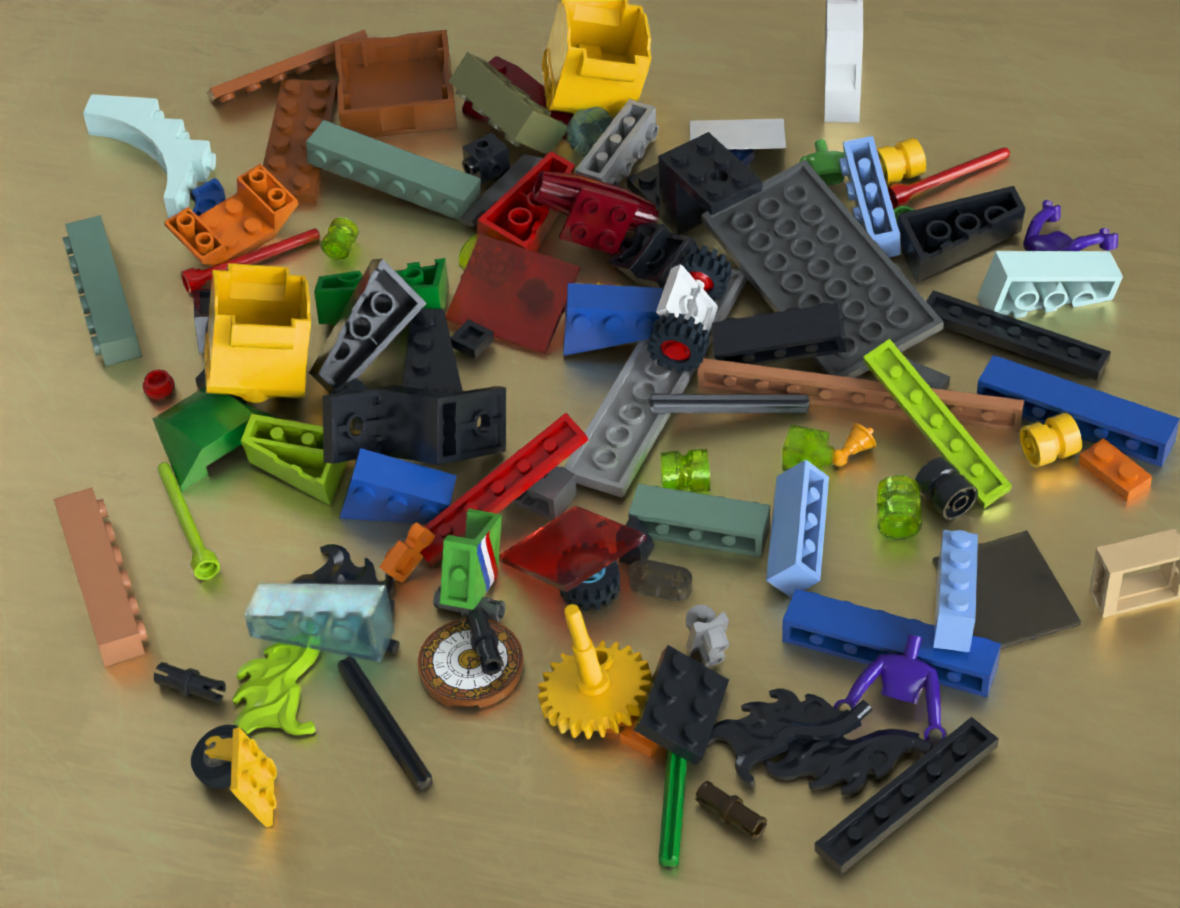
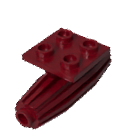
M541 170L533 186L532 198L535 201L568 216L559 234V239L606 253L617 254L627 230L634 231L635 226L647 222L657 223L659 219V211L655 209L656 205L653 202L625 188L578 174Z

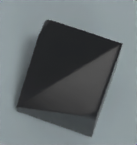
M635 516L629 518L617 538L619 562L642 569L654 549L652 538Z

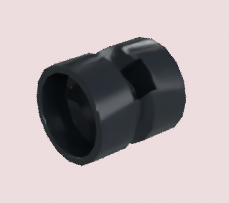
M938 457L929 461L921 468L914 480L916 490L927 501L934 502V508L946 520H954L963 516L970 510L978 497L977 488L964 475H960L959 470L945 457Z

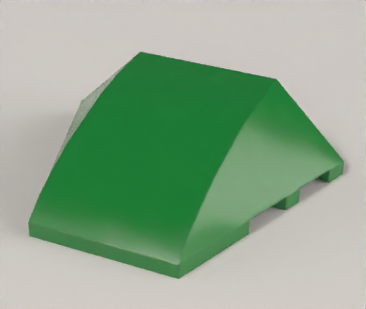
M205 386L152 419L182 492L208 476L206 466L242 444L241 439L251 414L277 417L247 405L227 394L206 393Z

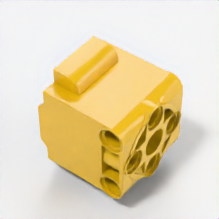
M559 0L547 47L542 57V75L547 110L573 113L585 121L595 122L600 118H615L629 99L639 101L652 60L647 14L643 13L642 6L630 5L628 0Z
M228 263L227 271L212 270L208 329L205 335L204 349L206 393L235 395L253 403H261L275 397L304 398L311 328L310 294L306 276L290 275L289 267Z

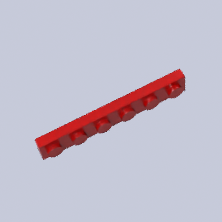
M567 413L563 414L424 526L435 534V537L420 552L424 556L423 558L431 567L443 558V542L447 535L465 538L468 509L498 514L589 440L587 435Z

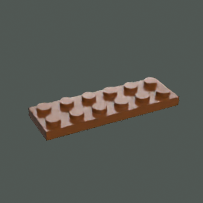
M293 79L281 81L263 167L298 200V204L317 203L323 169L307 163L306 141L323 120L333 122L338 97V80Z

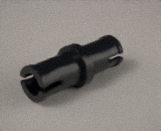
M481 608L471 610L467 614L469 617L466 616L465 619L472 635L470 639L472 650L478 654L482 672L487 675L496 674L504 667L497 647L499 644L497 633L491 629L487 611Z
M161 662L156 669L163 671L168 676L154 672V682L156 684L177 689L181 695L187 697L195 695L211 700L214 703H219L223 695L211 690L226 691L224 681L200 675V672L193 668L184 670Z

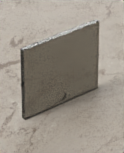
M1027 530L978 544L976 614L973 636L985 637L991 641L1001 643V649L1081 625L1079 616ZM939 556L934 557L932 560L936 570H938Z

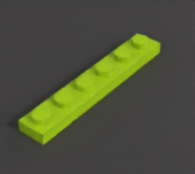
M890 339L863 356L865 365L940 456L947 458L959 470L960 475H964L977 488V501L984 509L1011 491V483Z

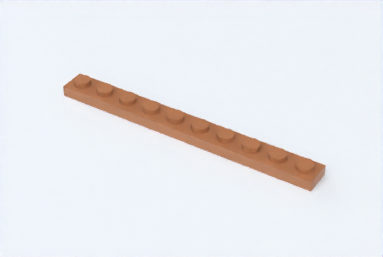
M706 358L703 359L700 367H698V389L732 394H806L809 397L810 404L908 417L879 381ZM931 388L960 424L1020 432L1024 400Z

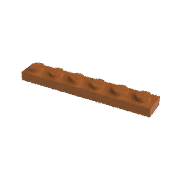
M364 29L335 41L368 38ZM332 41L210 88L206 94L210 103L219 100L220 104H224L236 98L235 94L243 90L247 95L262 88L260 84L270 81L273 85L286 80V74L296 71L297 75L313 69L311 64L321 61L322 65H326L335 61V43Z

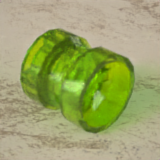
M335 218L332 220L328 233L325 234L321 242L322 251L332 259H346L352 249V244L355 243L359 235L358 227L347 218Z

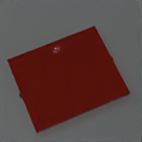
M479 234L445 316L446 320L462 326L469 319L492 330L496 338L546 354L561 316L565 312L567 283L576 282L581 268Z
M574 506L499 554V562L568 592L646 541L647 537L643 532L579 506Z

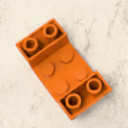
M259 164L237 177V193L200 216H197L188 207L164 221V226L202 264L218 265L250 253L273 239L297 207L298 200L265 167Z

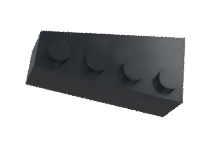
M421 309L411 320L402 386L426 390L437 388L440 392H442V388H448V393H452L453 390L463 391L444 309Z

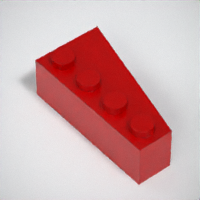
M552 151L477 219V245L524 273L559 215V212L532 198L536 177L541 170L575 174V164Z

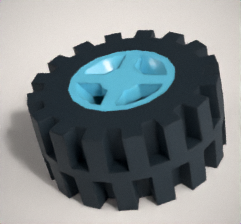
M589 546L583 547V551L580 552L578 549L572 550V556L566 554L563 557V562L560 561L558 570L561 597H564V601L567 604L572 602V604L578 607L582 606L583 611H589L590 607H594L596 611L601 609L602 604L606 607L610 605L611 599L615 600L618 596V591H620V573L616 558L614 556L611 557L610 552L607 550L602 553L601 548L594 547V550H589Z

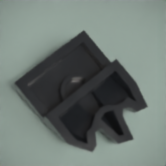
M647 222L635 226L634 237L624 238L619 247L621 253L613 255L608 262L641 286L664 289L670 270L675 266L679 253L683 252V249L686 247L691 250L692 245L697 244L690 236L670 233L664 224Z

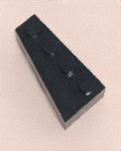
M1010 186L898 214L897 225L900 232L901 250L916 282H922L1020 233L1026 208L1015 187Z
M382 258L372 259L309 374L329 393L335 387L358 378L427 303Z

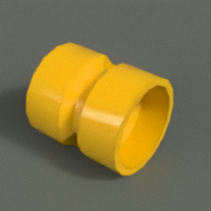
M914 137L896 142L895 146L892 147L886 145L876 148L886 185L899 182L903 177L909 179L922 175L926 171V159L923 149Z
M1068 413L1049 417L1044 425L1038 421L1023 426L1020 429L1019 438L1022 451L1027 461L1033 467L1052 463L1056 460V457L1063 459L1078 454L1082 449L1079 428L1075 420Z

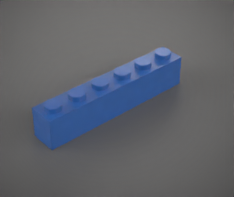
M995 355L990 359L977 384V394L1024 400L1022 419L1033 423L1039 421L1044 425L1047 418L1061 413H1068L1075 420L1082 440L1095 444L1104 438L1123 454L1160 467L1163 466L1176 441L1180 420L1178 417Z
M795 589L784 615L782 625V642L870 665L882 654L903 655L908 634L921 637L922 641L917 659L935 668L939 678V685L983 697H988L999 666L1001 643L972 636L970 652L933 648L935 625Z

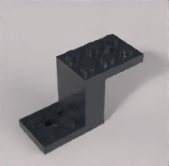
M707 132L659 155L657 164L628 177L627 187L633 193L653 202L656 205L655 209L659 211V218L675 234L681 235L703 224L701 214L708 212L712 216L761 192L762 180L711 133Z
M390 385L324 395V462L334 464L356 460L360 448L390 457L436 465L506 452V387L493 386L447 393ZM480 417L481 424L479 427H477V421ZM352 419H354L355 426L354 429L350 431V423Z

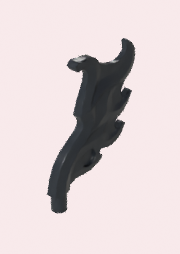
M328 544L320 547L321 553L329 555L328 561L314 573L301 575L294 579L286 588L287 598H294L295 594L302 589L313 591L334 609L345 608L348 611L351 630L361 643L376 652L383 650L396 654L400 642L385 637L384 629L392 619L395 611V602L393 599H390L395 587L393 577L385 573V580L380 582L376 578L374 565L368 558L364 559L365 566L357 567L351 561L349 552L342 546Z
M777 688L769 691L770 698L778 699L776 702L756 701L741 705V709L744 712H750L746 718L738 720L726 719L715 723L707 746H710L715 740H722L731 745L737 757L735 769L738 777L748 788H753L756 783L754 777L750 774V770L754 765L787 751L790 742L796 739L824 741L844 736L862 726L861 720L872 712V708L866 701L862 700L852 710L840 711L819 696L806 694L805 701L800 702L792 691Z
M901 729L878 730L855 740H848L844 736L824 741L796 739L790 742L788 753L784 759L776 763L766 759L764 760V766L770 776L780 780H793L801 776L815 777L816 780L808 783L810 790H822L836 783L846 782L847 785L841 788V795H852L865 786L869 774H873L874 779L880 780L892 771L899 757L904 753L915 751L925 755L934 747V744L919 738V733Z

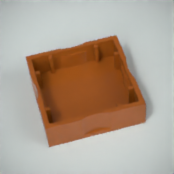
M447 30L408 33L385 38L370 37L334 41L336 71L339 83L337 87L338 112L341 127L371 138L458 129L453 85L449 82L452 72Z

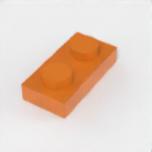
M1104 438L1079 456V464L1126 501L1151 485L1152 475Z

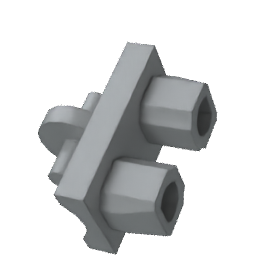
M695 605L690 608L686 615V627L690 631L686 649L689 656L698 653L703 665L710 667L723 662L725 659L723 651L728 649L730 644L725 635L729 619L725 612L720 613L716 618L715 612L710 607Z

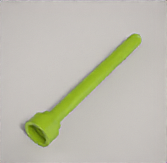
M162 462L158 465L157 470L193 555L190 565L193 573L200 580L213 578L220 571V563L216 554L205 548L172 469L168 463Z

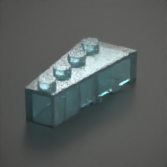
M259 583L244 614L250 637L377 662L382 661L395 630L386 585Z

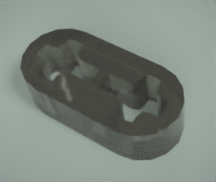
M644 559L635 561L629 567V585L634 592L672 601L685 600L692 593V574L684 567ZM644 574H647L645 579H639L642 578ZM676 581H681L678 586H673Z

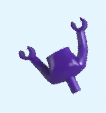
M1045 200L1042 203V210L1032 218L1023 241L1026 251H1081L1086 247L1099 244L1101 249L1110 251L1118 247V233L1110 234L1109 229L1101 228L1099 233L1079 236L1074 240L1060 231L1039 235L1045 222H1056L1061 218V206H1053L1052 201Z
M908 634L903 655L882 654L877 657L859 675L846 698L838 700L833 706L835 709L840 710L843 704H848L852 710L869 686L881 675L882 687L880 694L887 697L917 704L920 695L925 689L929 727L924 732V738L926 741H929L930 734L935 729L941 731V741L948 736L946 729L941 726L938 674L934 667L917 659L922 638Z

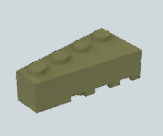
M469 52L466 53L449 79V82L457 88L455 93L468 102L471 101L473 103V110L482 116H488L490 118L488 123L495 129L504 131L506 133L504 138L518 147L522 143L548 154L554 151L569 128L563 121L550 117L551 112L529 99L531 97L529 94L512 84L510 79L486 60Z

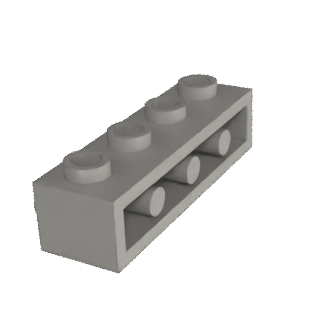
M629 99L576 168L575 174L619 186L623 178L629 176L632 166L637 159L643 157L648 144L654 141L658 135L659 126L656 124V107Z

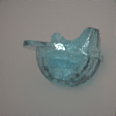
M598 106L585 110L581 109L574 113V116L567 125V141L576 153L582 156H586L613 121L609 113Z

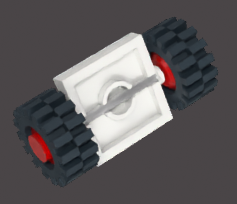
M692 245L691 250L686 247L683 249V252L679 253L675 266L670 270L656 310L660 318L655 321L647 343V351L651 352V359H658L657 365L660 367L666 364V370L672 371V368L675 367L679 373H682L684 368L687 372L693 370V367L697 369L703 362L709 344L708 336L718 309L715 301L716 298L720 300L723 294H725L732 274L730 262H725L726 256L724 254L717 256L718 250L714 248L710 252L707 251L708 246L704 245L701 250H699L698 245Z

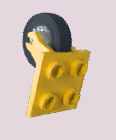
M222 725L207 732L198 741L192 752L191 767L195 776L210 788L222 789L230 786V790L265 827L273 826V810L276 808L274 779L277 777L274 761L258 748L255 740L236 725Z

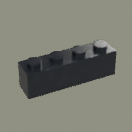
M821 303L814 307L801 309L789 308L782 312L758 313L751 317L738 319L726 318L712 323L715 360L764 365L846 352L844 318L838 303Z

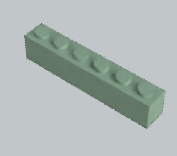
M325 120L322 121L306 141L307 163L461 221L460 217L481 196V179Z
M101 215L65 224L68 236L62 238L67 255L74 254L69 256L68 259L72 273H79L78 276H74L78 294L85 293V295L79 296L84 314H91L85 317L90 335L95 333L97 335L91 337L95 355L102 354L105 366L142 357Z

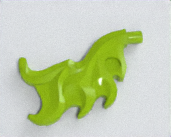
M307 614L302 618L304 625L302 635L295 639L278 642L263 650L265 658L250 660L239 668L236 675L237 680H242L246 676H250V678L238 688L233 696L232 702L234 706L242 700L247 702L244 710L236 717L233 725L242 728L247 734L255 729L264 727L282 728L291 735L313 734L315 732L314 722L300 723L296 720L301 690L300 686L295 683L297 678L315 662L320 653L322 630L321 626H318L314 614Z

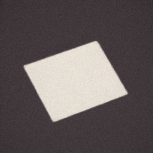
M784 119L690 121V140L709 132L727 149L786 148Z

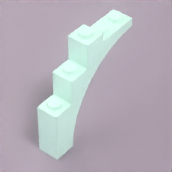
M91 94L83 112L88 134L129 143L146 152L158 162L167 175L164 203L168 219L188 208L192 189L196 188L197 181L207 182L210 171L215 169L216 155L211 152L210 142L206 140H191L189 132L185 131L183 119L164 118V113L160 111L156 98Z

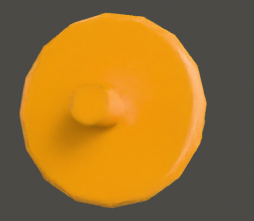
M854 423L849 436L846 438L844 447L841 450L836 449L830 454V460L833 465L842 467L847 463L848 455L876 448L875 439L871 435L874 432L871 427L866 429L861 424Z

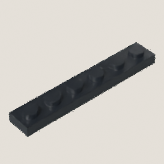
M934 290L926 300L943 320L944 328L1098 381L1110 361L1111 351Z
M973 717L969 718L816 841L814 851L842 875L998 747L999 738Z

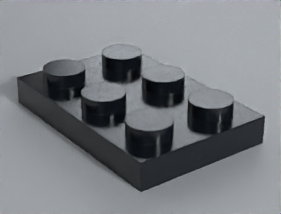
M668 645L661 653L633 730L690 763L697 765L703 759L729 679Z

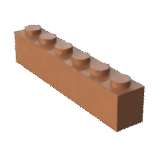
M88 488L53 499L104 666H111L145 655L142 641L148 639L142 619L137 621L134 619V615H138L140 612L134 594L129 596L126 594V591L132 589L127 571H119L118 566L124 565L119 546L111 547L110 544L116 541L111 522H103V519L109 517L103 498L96 500L93 488Z

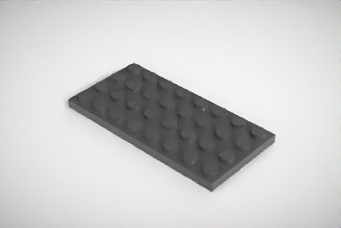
M806 160L762 182L761 192L712 216L708 212L701 214L702 223L775 313L789 308L814 307L821 303L839 304L844 318L846 352L811 357L824 374L856 378L869 371V368L863 362V356L888 339L895 344L900 352H903L943 330V320Z

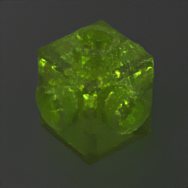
M790 425L782 448V471L789 470L805 459L822 472L825 465L831 466L834 447L829 446L830 432Z

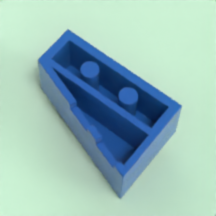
M567 283L563 356L649 339L655 321L660 318L656 310L663 289Z
M360 448L339 518L411 524L417 522L426 525L450 506L457 475Z

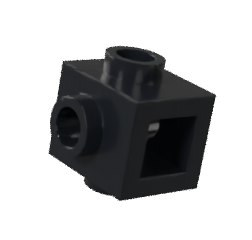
M492 132L462 147L464 157L462 161L463 169L467 174L480 178L481 185L510 169L509 149Z

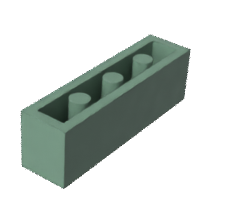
M643 484L637 485L628 513L629 518L632 516L638 518L653 540L761 558L770 529V505Z

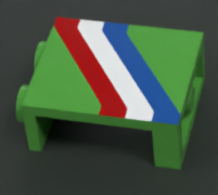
M468 509L465 538L447 535L444 539L440 604L474 610L498 577L502 514Z

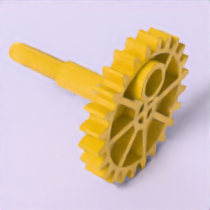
M575 604L568 605L565 608V618L573 642L572 650L574 655L568 656L561 653V663H550L552 672H543L544 682L538 683L540 693L537 694L544 718H548L551 727L558 725L561 734L570 729L572 737L576 738L581 731H584L586 739H590L593 732L598 731L599 735L603 738L605 737L606 729L611 728L615 733H618V724L632 725L630 716H639L653 677L647 660L642 659L640 652L633 653L630 645L621 650L619 642L616 641L610 648H607L605 641L602 640L599 646L594 648L593 641L588 636L579 607Z

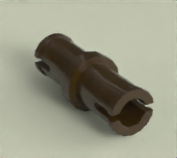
M710 781L703 782L698 788L695 800L717 813L723 823H732L753 839H757L762 835L767 826V819L745 806L740 797L728 795Z

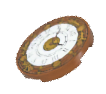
M458 619L439 627L424 641L418 655L419 677L424 689L436 701L449 707H453V705H479V708H484L501 701L516 688L521 680L520 675L524 662L523 651L515 634L504 625L488 619L491 629L497 633L499 639L497 647L504 667L496 674L487 675L482 672L478 654L472 650L470 643L472 635L466 619Z

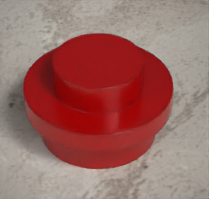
M158 369L149 372L145 376L142 386L146 396L153 399H161L174 391L175 383L173 377L168 372Z

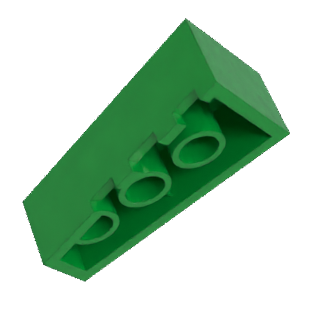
M446 258L434 259L435 265L420 267V262L407 263L406 269L395 271L427 303L422 309H444L445 311L449 294ZM360 271L319 276L314 290L319 324L336 325L362 278Z

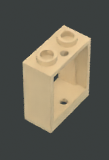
M1176 528L1096 547L1089 593L1102 618L1180 599V535ZM1161 564L1158 570L1122 578L1124 573Z

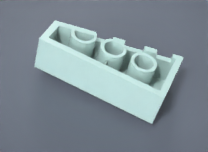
M995 251L977 300L983 308L1004 315H1013L1014 318L1026 317L1028 311L1044 309L1045 313L1057 311V308L1064 304L1072 303L1073 307L1113 300L1123 276L1110 251Z

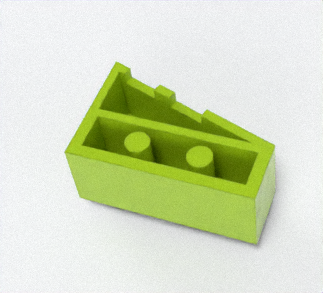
M251 414L241 439L248 461L331 506L347 461L334 464L324 462L323 426Z

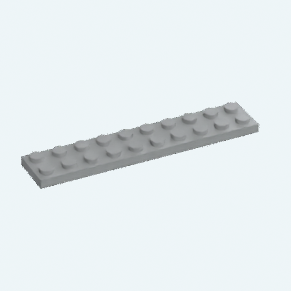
M730 267L732 274L726 292L720 300L716 298L715 301L718 309L713 322L726 319L746 284L747 277L741 270ZM712 327L708 336L709 344L707 350L713 341ZM649 339L639 341L584 432L589 440L571 454L564 468L575 474L576 484L623 498L671 413H651L649 409L650 395L683 394L696 368L693 367V370L687 372L684 368L682 373L677 372L675 367L672 368V371L666 370V364L660 367L657 365L658 359H651V352L647 351Z

